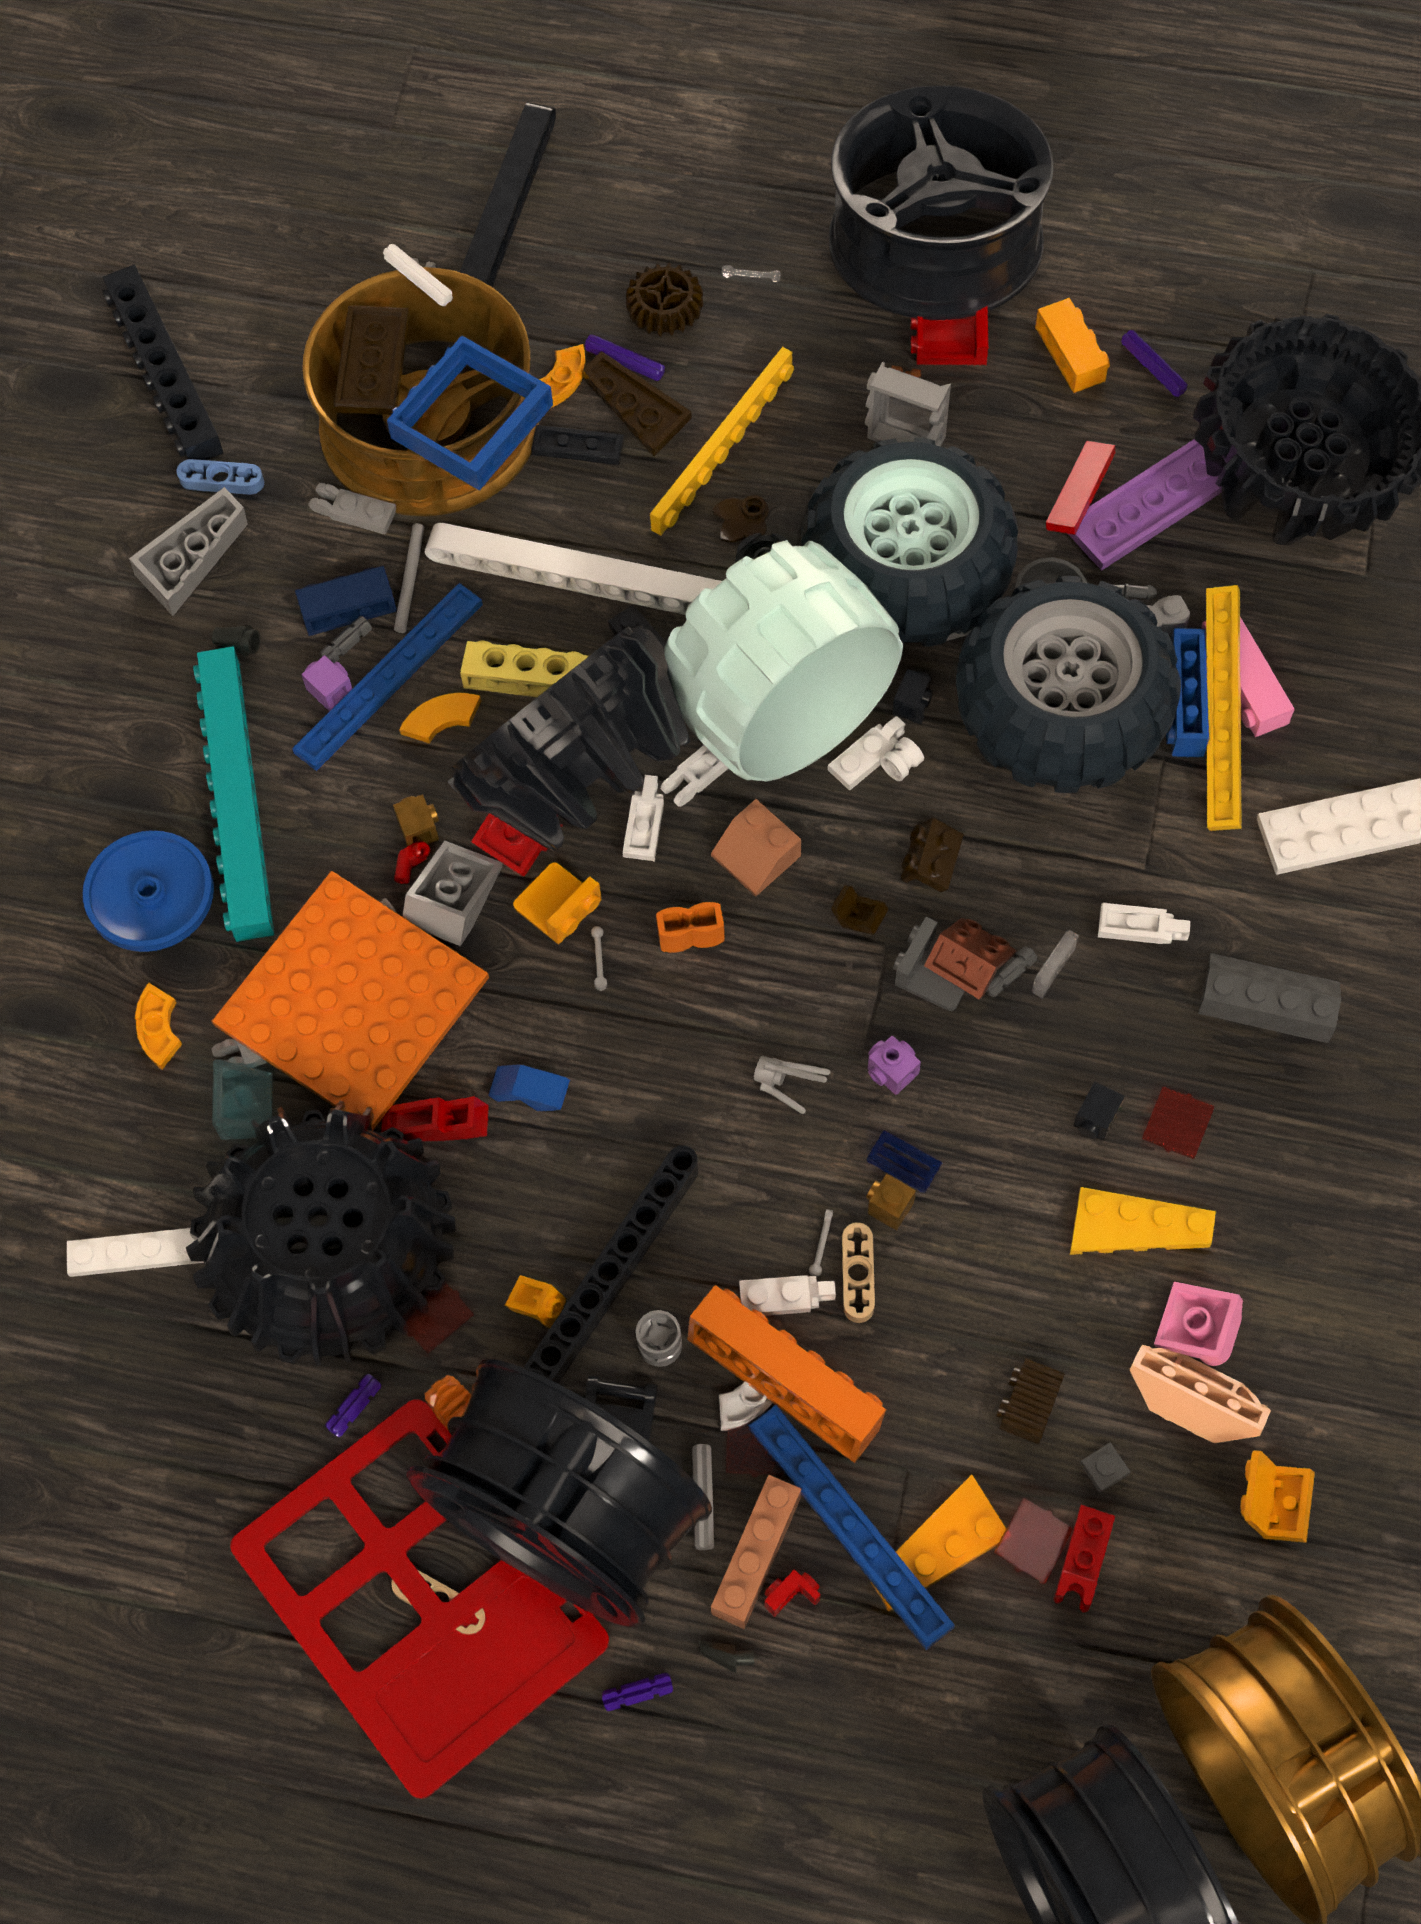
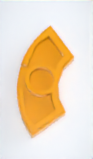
M583 344L555 351L556 361L553 369L545 377L539 379L551 386L552 407L569 398L583 379V369L586 367Z
M451 693L432 698L418 706L408 715L399 729L400 734L430 743L437 733L448 727L457 725L470 727L481 703V697L469 693Z
M148 983L136 1007L137 1037L149 1059L163 1070L182 1045L170 1027L171 1013L176 1005V1001L170 995Z

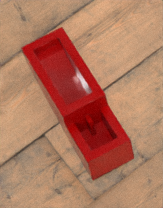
M475 1096L445 1101L440 1097L392 1105L382 1118L381 1132L394 1127L404 1133L405 1141L420 1138L422 1141H449L487 1136L489 1105Z

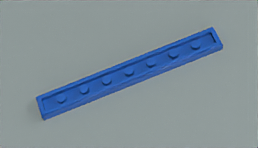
M460 583L455 586L292 748L294 754L317 771L483 605L482 599Z
M774 1405L750 1423L748 1427L752 1434L792 1484L801 1488V1495L925 1650L929 1649L955 1627L954 1623L778 1406Z

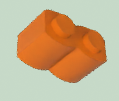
M703 902L689 909L670 907L656 914L660 948L663 952H681L692 946L708 948L725 941L724 922L719 903Z

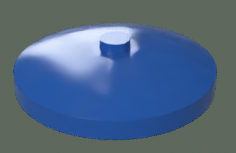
M164 831L137 832L116 840L106 847L93 861L83 885L84 908L94 928L108 942L131 951H157L181 942L201 925L212 904L214 893L213 878L204 856L188 840Z

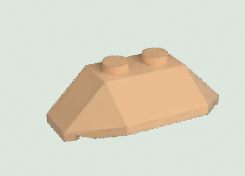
M1142 1345L1130 1368V1372L1150 1411L1212 1443L1260 1436L1271 1412L1266 1405L1260 1403L1258 1398L1243 1383L1187 1355L1176 1353L1169 1349H1152L1150 1346Z

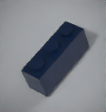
M384 566L367 568L359 573L338 576L327 582L309 584L302 589L295 590L309 636L351 625L359 616H363L368 620L397 612Z

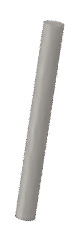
M418 523L413 524L394 626V630L398 633H405L407 629L425 528L422 524Z

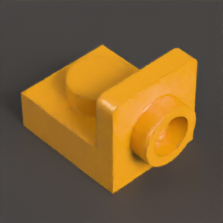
M520 1275L505 1306L513 1312L538 1319L544 1326L551 1328L564 1308L566 1297L551 1284Z

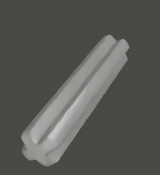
M697 1444L692 1448L693 1480L708 1497L712 1506V1512L706 1520L699 1521L694 1528L695 1547L697 1550H710L714 1548L711 1446L708 1444Z

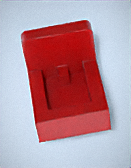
M794 1569L784 1581L777 1578L764 1593L767 1596V1599L764 1601V1607L776 1617L799 1591L813 1605H816L820 1601L821 1595L817 1591L820 1586L806 1572L800 1575Z

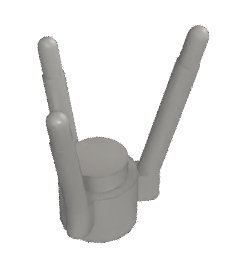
M761 1056L754 1072V1081L762 1083L760 1090L772 1094L791 1108L804 1114L806 1112L804 1107L776 1089L774 1085L781 1086L786 1074L825 1083L827 1078L822 1075H829L831 1072L826 1068Z

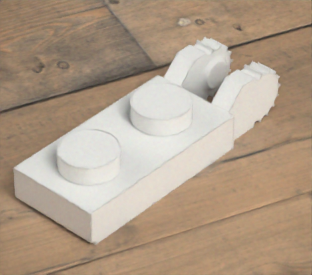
M703 745L682 762L669 778L664 780L660 789L665 794H668L676 789L684 779L688 785L677 793L674 798V803L681 807L689 802L696 792H701L724 773L728 767Z

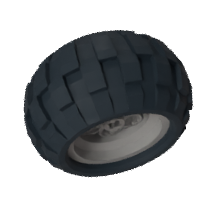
M1058 576L1055 583L1048 584L1042 579L1034 580L1018 586L1012 592V597L1006 596L1003 600L1001 598L997 599L978 618L977 626L966 636L960 651L956 674V689L959 699L958 709L969 736L975 735L978 739L977 746L980 753L995 768L997 766L1000 768L1004 766L1012 771L1013 780L1032 788L1036 782L1054 786L1056 793H1077L1080 786L1086 785L1097 786V789H1101L1118 782L1125 775V771L1130 768L1136 771L1158 750L1160 742L1170 731L1181 692V678L1176 668L1178 659L1167 631L1163 632L1161 627H1157L1158 622L1155 614L1137 599L1129 601L1123 597L1121 588L1104 581H1100L1098 586L1083 583L1080 576ZM1037 679L1040 680L1041 683H1034L1031 680ZM1094 681H1100V682L1102 683V685H1101V684H1097V683L1094 682ZM1046 704H1055L1058 707L1052 708ZM1085 704L1088 705L1090 708H1082L1079 705Z

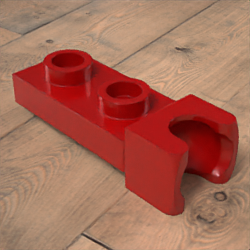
M1084 1505L1080 1506L1053 1600L1055 1603H1061L1068 1591H1075L1081 1598L1080 1610L1082 1612L1089 1611L1115 1520L1114 1515Z

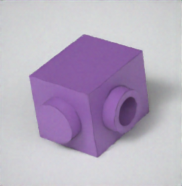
M325 655L318 661L309 664L305 672L301 674L306 690L328 711H331L352 690L345 668L337 661L333 663Z

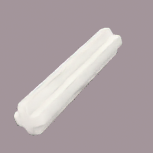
M390 244L388 248L384 249V259L438 304L446 306L448 302L452 301V291L399 247Z

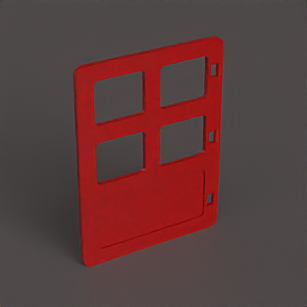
M414 1399L407 1402L236 1534L231 1541L230 1548L235 1558L408 1792L417 1799H425L600 1657L608 1649L609 1636L592 1613L575 1604L573 1605L582 1617L571 1623L560 1609V1607L567 1603V1600L502 1560L449 1602H442L409 1560L407 1553L413 1546L444 1523L446 1519L425 1501L395 1526L386 1528L351 1484L352 1478L411 1433L416 1434L432 1455H441L443 1450L438 1453L428 1438L437 1431L447 1444L452 1435L424 1401ZM330 1499L362 1539L365 1547L362 1552L307 1595L299 1596L268 1556L265 1547L270 1541L323 1500ZM385 1572L419 1614L421 1624L363 1671L356 1672L323 1630L321 1620L379 1573ZM483 1608L485 1623L478 1632L463 1634L456 1630L460 1625L464 1628H467L470 1624L476 1626L479 1619L476 1618L475 1614Z

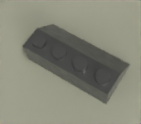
M1210 953L1198 1014L1329 1043L1336 1029L1340 1009V982Z

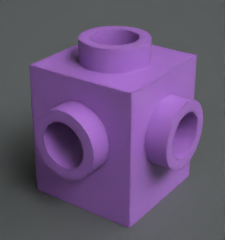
M891 1036L885 1042L882 1040L877 1042L868 1053V1073L878 1085L882 1086L884 1084L895 1095L919 1074L921 1061L915 1057L914 1050L905 1041L899 1042L894 1036Z

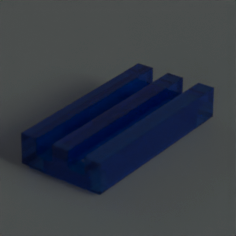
M885 1130L867 1157L869 1163L923 1193H926L936 1173L942 1167V1162ZM886 1142L929 1166L931 1169L929 1171L923 1169L907 1158L884 1147V1143ZM879 1153L885 1156L886 1158L894 1161L895 1163L903 1166L904 1168L924 1178V1180L919 1179L918 1177L894 1165L893 1163L878 1156L877 1154Z

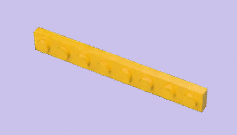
M784 347L779 350L652 510L650 520L653 532L661 536L668 527L674 526L680 511L684 506H689L692 503L699 487L708 483L712 471L717 464H722L725 461L729 449L734 443L741 441L747 426L751 422L754 423L760 416L762 407L767 401L771 402L774 399L781 383L789 380L794 370L792 351Z
M1238 585L1206 588L1209 741L1207 744V828L1209 831L1242 829L1240 589Z

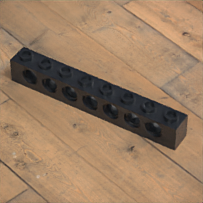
M135 264L103 276L106 289L102 290L108 306L114 305L116 310L112 311L118 327L124 326L126 331L122 332L129 349L134 347L136 350L135 353H132L139 370L144 368L146 374L142 375L149 392L155 390L157 394L153 396V400L159 413L165 412L167 415L163 420L169 434H176L178 438L173 441L180 457L186 455L187 459L208 460L223 454L217 432Z

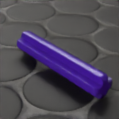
M1129 330L1122 336L1121 343L1175 397H1179L1186 392L1188 384L1134 330Z
M590 334L585 341L586 351L595 355L602 351L632 371L656 381H660L664 375L665 366L596 335Z

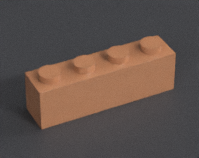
M768 1475L711 1605L713 1616L745 1629L801 1499V1488Z

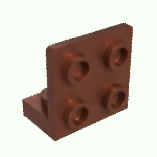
M961 918L940 933L924 966L980 1000L987 991L997 970L1014 956L1016 949L1009 946V942L1003 937L992 936L982 930V926L976 921Z

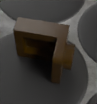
M844 885L831 908L843 928L871 935L875 934L889 910L883 901L858 896L850 885Z

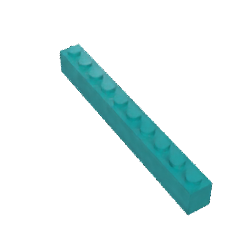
M234 646L198 652V665H194L193 669L196 683H201V691L197 692L198 706L200 710H204L205 718H200V727L203 737H207L208 745H203V752L206 764L211 765V772H207L206 777L208 788L210 791H214L215 798L210 800V809L213 819L217 818L218 827L213 828V835L216 846L221 847V855L216 856L219 874H224L225 883L220 884L223 903L227 902L228 912L223 913L226 931H232L236 942L273 936L275 934L239 659Z

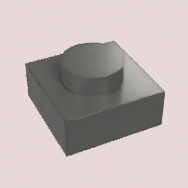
M1111 1442L1080 1462V1465L1099 1493H1102L1130 1474V1470Z

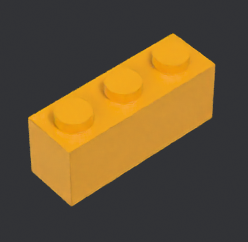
M1067 298L1038 309L1035 328L1073 393L1105 382L1107 370L1110 367L1108 355L1105 351L1100 350L1093 330H1088L1081 310L1078 307L1075 308L1071 299Z

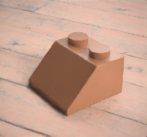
M755 799L731 821L711 852V857L756 897L801 857V839Z

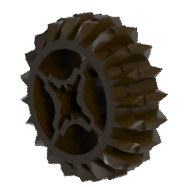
M657 262L654 269L646 266L644 273L637 272L635 279H630L629 288L626 292V309L630 313L632 322H637L639 329L646 327L648 334L655 330L660 337L663 332H669L672 336L674 330H679L683 333L685 325L692 327L694 319H699L700 310H702L704 305L702 298L703 289L699 285L698 278L692 277L690 269L683 271L681 265L672 268L669 262L666 267H661Z

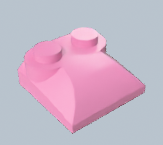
M1174 1282L1154 1342L1155 1347L1200 1358L1203 1363L1210 1366L1223 1364L1232 1353L1241 1324L1242 1298L1238 1294Z

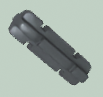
M359 616L352 622V627L348 626L331 641V646L327 645L320 651L321 658L325 655L333 663L340 659L339 655L343 656L361 640L360 636L364 637L371 631L370 622L363 616Z
M1025 946L1016 953V958L1011 957L995 973L985 993L988 996L996 997L1004 990L1002 986L1007 987L1026 971L1024 967H1031L1038 959L1033 949Z

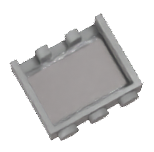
M882 362L877 373H871L867 383V389L870 390L866 401V407L869 408L865 419V425L868 426L867 438L876 442L896 438L898 443L914 442L915 437L934 440L935 444L941 447L946 437L951 383L940 386L896 369L887 368L885 363Z

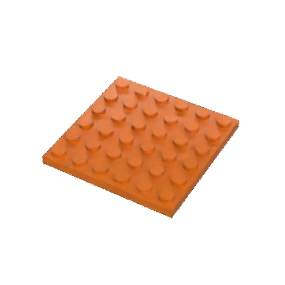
M331 871L215 1016L212 1023L215 1027L333 1107H336L339 1101H344L346 1112L362 1115L367 1107L372 1108L374 1115L372 1130H374L489 979V974Z

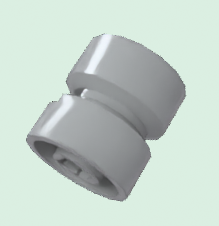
M656 1310L643 1315L636 1327L638 1350L643 1360L657 1367L668 1366L675 1362L682 1350L680 1324L676 1317L669 1312Z

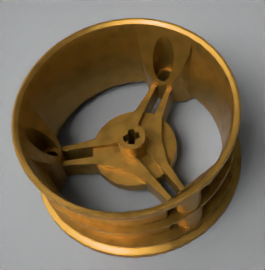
M423 267L452 291L453 299L446 306L438 304L398 270L379 274L348 289L324 310L309 334L303 355L304 384L310 402L319 415L320 443L329 468L349 491L396 504V513L402 515L436 516L465 510L491 498L506 487L528 461L532 453L531 448L536 429L535 426L479 491L408 448L407 451L377 447L353 437L337 425L334 400L348 306L408 308L410 317L406 345L430 341L455 343L461 336H464L529 374V340L525 326L513 306L503 295L481 280L467 274L442 268ZM419 370L401 375L397 407L407 398L410 389L417 386L424 379L428 370ZM472 370L457 375L411 428L471 462L525 398L481 372ZM500 395L509 401L503 411L486 427L461 441L450 444L464 433L470 421L471 411ZM382 414L384 424L386 426L387 431L389 432L387 419L391 415Z
M1268 1595L1260 1600L1258 1611L1250 1614L1248 1624L1227 1637L1223 1635L1214 1636L1210 1640V1647L1199 1654L1185 1659H1177L1169 1664L1159 1662L1152 1667L1151 1677L1159 1704L1194 1775L1253 1866L1280 1900L1303 1923L1327 1924V1916L1338 1908V1904L1359 1883L1366 1887H1372L1378 1882V1868L1394 1856L1405 1862H1411L1417 1856L1421 1857V1784L1384 1717L1351 1669L1318 1629L1290 1603L1278 1596Z

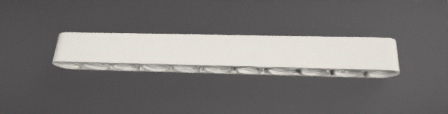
M436 523L433 526L425 548V555L434 562L686 615L689 605L705 588L714 589L722 582L446 523Z

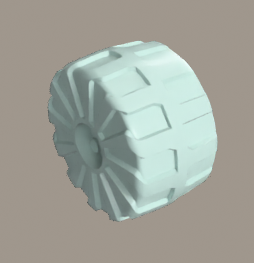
M788 540L772 544L770 552L756 559L748 556L742 558L727 569L726 579L714 589L705 588L687 608V620L684 625L672 630L664 647V655L668 665L667 674L683 720L690 730L734 774L745 780L752 779L767 782L790 775L814 763L841 743L863 722L890 686L901 660L903 643L898 635L899 628L896 622L855 574L816 542L807 541L804 546H791Z

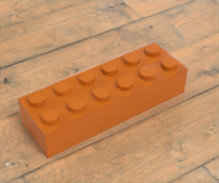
M715 1285L690 1315L687 1340L742 1381H746L750 1387L761 1395H765L769 1401L855 1463L880 1430L886 1409L882 1407L883 1403L870 1392L863 1393L854 1386L853 1380L841 1371L834 1372L825 1365L824 1359L812 1350L807 1352L801 1348L790 1333L785 1330L778 1331L768 1324L769 1320L756 1309L751 1311L742 1305L740 1298L729 1289L722 1290Z

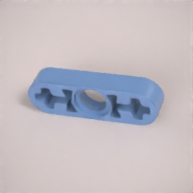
M188 459L181 462L177 467L180 484L188 490L218 492L225 487L230 493L251 495L258 493L264 486L261 469L254 464ZM194 471L196 472V473L192 474V477H191V478H187V476H190V475H191V472H194ZM219 472L228 474L227 479L221 482L214 481L213 477ZM250 476H254V478H251L250 482H245V480H248Z

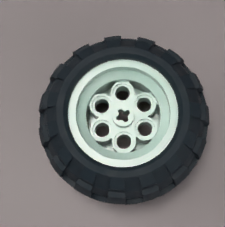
M915 437L914 442L898 443L896 438L873 443L868 452L858 450L849 454L837 463L829 478L824 477L808 502V511L802 521L801 546H804L807 541L820 544L855 574L898 625V635L903 643V648L904 642H921L922 646L930 647L945 643L949 635L954 632L957 634L963 632L965 634L977 626L978 618L997 599L1002 598L1010 584L1016 563L1018 526L1010 502L1004 501L1005 492L1000 482L989 469L986 470L984 466H976L973 456L954 446L948 449L937 446L932 439Z

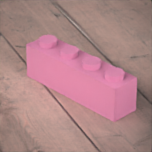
M1240 617L1241 719L1245 727L1250 728L1254 736L1257 737L1288 725L1294 712V707ZM1204 621V622L1202 623V627H1201V629H1205V635H1206V621Z

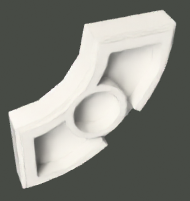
M746 1381L731 1392L719 1394L721 1431L732 1430V1428H739L749 1424L767 1411L773 1403L765 1395H761L750 1387Z

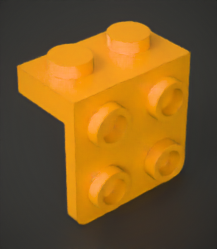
M554 862L549 864L514 900V909L559 945L567 936L575 931L578 924L589 913L597 908L602 900L600 885L590 876L582 883L561 865Z
M1253 1450L1251 1460H1248L1245 1466V1477L1248 1481L1247 1494L1242 1496L1240 1505L1241 1514L1245 1521L1264 1539L1306 1543L1315 1472L1308 1468L1276 1466L1262 1451Z

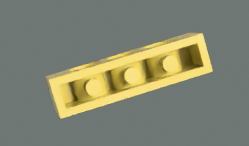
M483 640L477 642L467 641L460 674L463 688L538 697L589 657V655H583L575 651L568 653L556 652L548 648H523L516 644H509L507 646L497 645ZM494 664H501L499 667H491ZM524 668H532L529 671H521ZM556 671H561V672H562V673L559 674V675H553V674H552L553 672H556Z

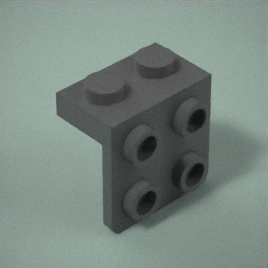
M925 917L920 927L915 925L907 941L910 943L907 952L901 951L896 958L893 969L896 970L895 986L948 1011H954L965 991L924 966L938 939V936H936L937 922Z

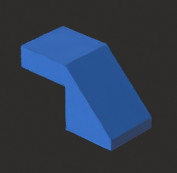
M524 1065L498 1066L488 1096L497 1102L520 1100L536 1111L561 1110L570 1080L564 1076Z

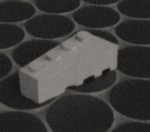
M224 487L129 558L134 575L172 616H174L248 525L244 507Z

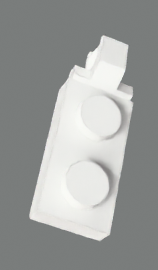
M896 716L886 723L884 727L878 724L875 728H871L828 764V771L848 790H851L881 765L880 758L887 751L895 749V744L898 742L897 739L905 733V723Z
M645 775L643 791H635V795H632L623 847V857L655 861L664 807L663 794H657L658 776Z
M1101 903L1098 937L1170 944L1172 940H1188L1190 921L1173 919L1174 915L1166 913L1167 909Z
M808 1275L739 1281L741 1304L751 1311L756 1309L765 1316L811 1312V1309L819 1308L818 1301L835 1300L836 1297L834 1281L817 1282L816 1276L808 1277Z

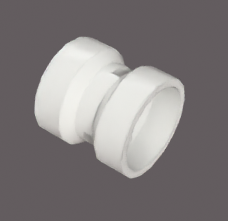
M903 737L895 744L893 751H887L880 758V763L890 777L896 781H902L909 774V769L917 767L924 760V756L920 748L912 740Z

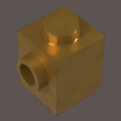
M423 794L417 797H406L393 805L407 846L419 841L429 844L439 840L434 824L439 822L433 804L427 805Z
M886 1173L881 1183L878 1181L873 1183L866 1196L869 1199L868 1214L897 1231L914 1204L916 1190Z

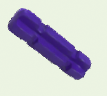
M369 1374L363 1376L358 1383L360 1387L358 1389L354 1388L337 1408L339 1413L336 1416L333 1414L325 1423L328 1431L337 1437H341L348 1429L346 1424L349 1421L353 1423L370 1402L368 1397L370 1395L374 1397L381 1388V1384Z
M662 1673L655 1675V1679L649 1680L648 1677L621 1685V1689L618 1690L615 1687L604 1690L602 1692V1700L606 1711L619 1709L621 1704L629 1706L653 1699L655 1694H659V1696L670 1694L673 1691L670 1675Z

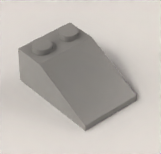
M444 841L407 892L402 917L430 935L461 946L472 930L503 863Z

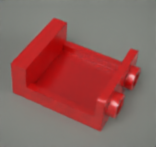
M988 306L976 311L975 316L961 319L926 320L919 316L917 318L911 317V330H916V336H911V354H916V364L987 365Z

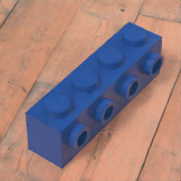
M1174 628L1171 642L1178 659L1176 668L1181 678V692L1174 721L1170 731L1166 734V744L1172 745V756L1204 757L1209 741L1205 629Z

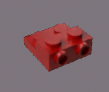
M492 814L487 815L471 841L524 877L542 850L547 851V848Z

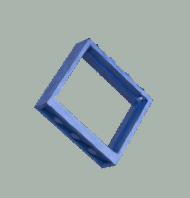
M461 336L451 348L448 347L444 356L439 362L428 369L424 379L417 386L410 389L407 398L400 406L392 410V415L387 419L390 437L480 491L553 406L551 386L466 337ZM466 365L525 398L471 462L411 428Z

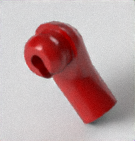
M415 842L399 852L394 875L395 882L400 884H408L410 882L412 868L425 861L430 854V847L426 842Z

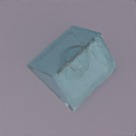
M218 1059L213 1061L212 1124L221 1140L256 1138L250 1121L255 1119L258 1125H260L262 1122L272 1118V1073Z

